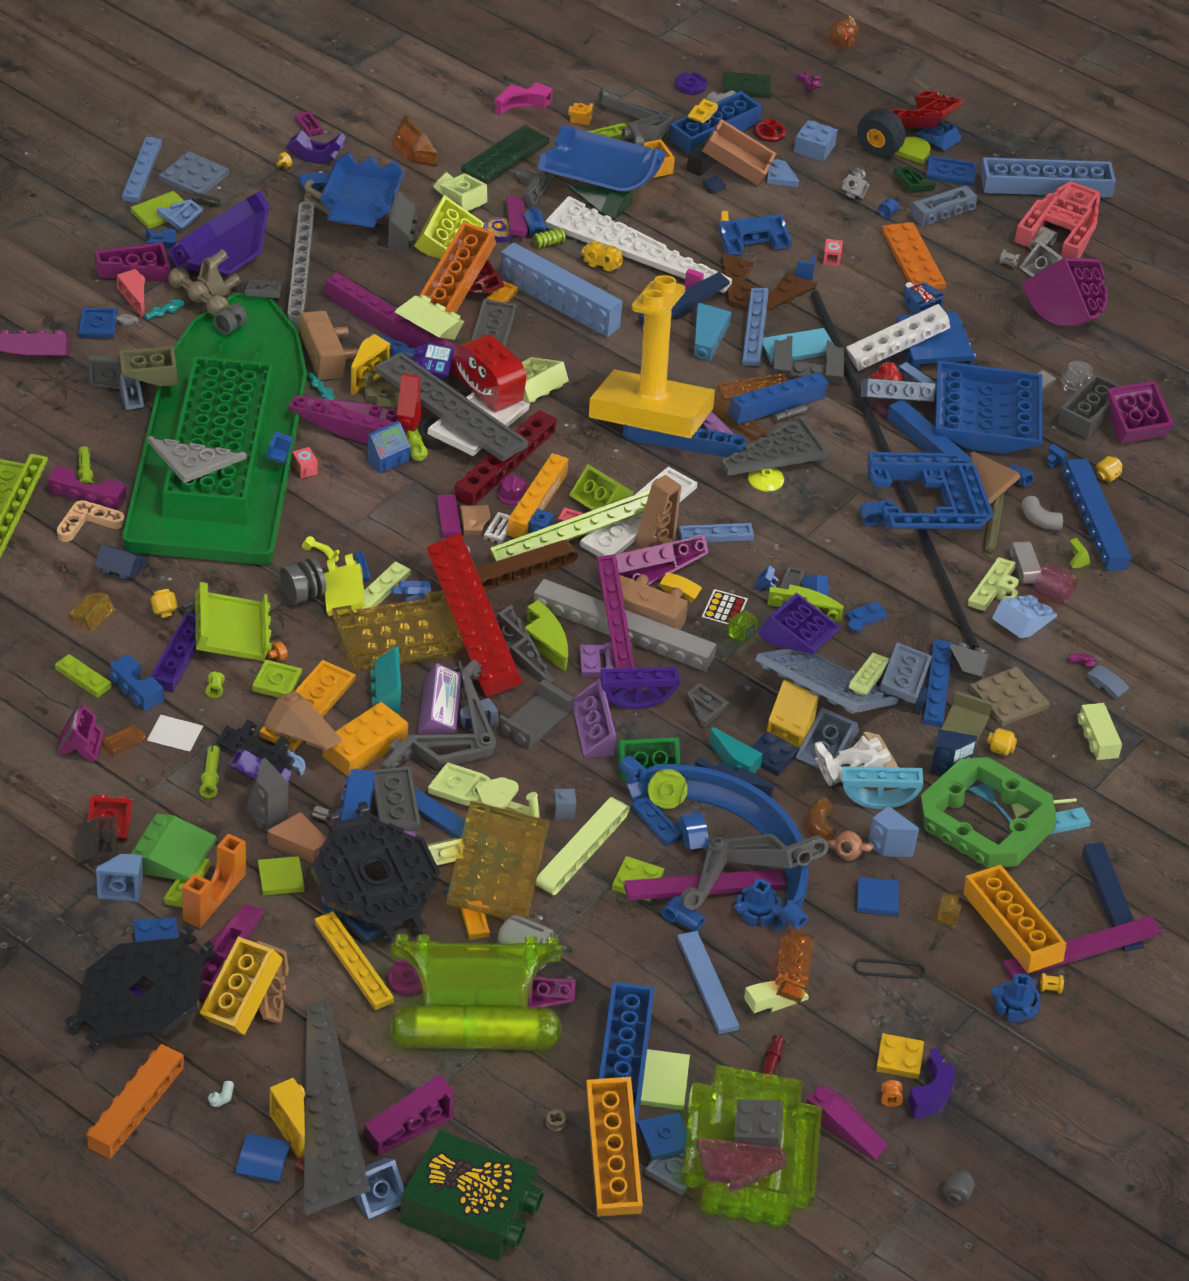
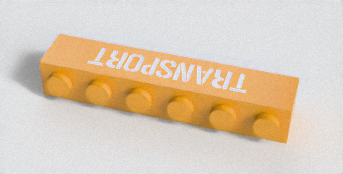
M553 453L550 455L508 518L507 536L519 538L528 534L529 521L536 510H544L567 476L569 458Z

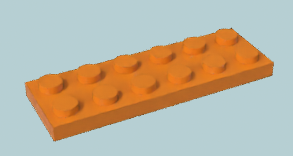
M913 222L882 226L881 232L908 282H911L914 286L925 282L936 290L946 288V282Z

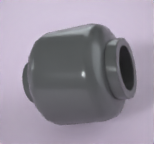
M953 1171L947 1177L943 1193L948 1201L953 1204L966 1203L972 1195L975 1182L967 1171Z

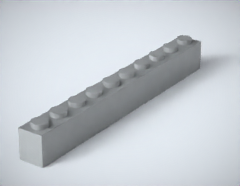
M543 579L535 590L533 603L539 600L557 616L610 635L604 601ZM625 610L631 644L706 672L715 658V643Z

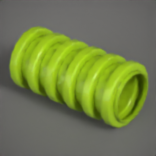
M562 228L533 235V243L536 248L565 242V233Z

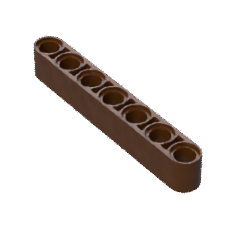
M561 540L477 567L476 569L485 591L569 565L577 560L578 553L568 540Z

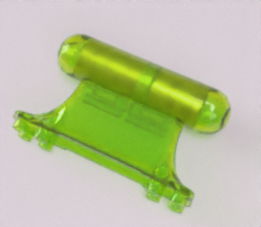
M406 934L396 935V942L391 944V957L395 960L405 961L415 969L423 988L424 1006L409 1005L401 1007L391 1018V1036L399 1046L407 1049L525 1051L551 1049L558 1043L562 1035L560 1018L553 1010L544 1007H528V1000L535 975L545 964L561 960L562 945L558 944L557 937H547L546 943H537L536 937L529 936L524 938V943L483 944L439 943L438 941H430L429 935H418L417 941H409V936Z

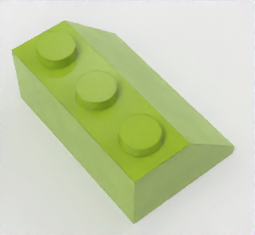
M587 464L569 496L591 510H596L631 497L634 492Z

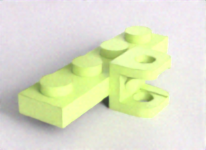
M998 557L968 599V606L985 611L995 596L997 600L1017 597L1018 591L1015 590V587L1018 585L1019 580L1010 576L1015 569L1016 562Z

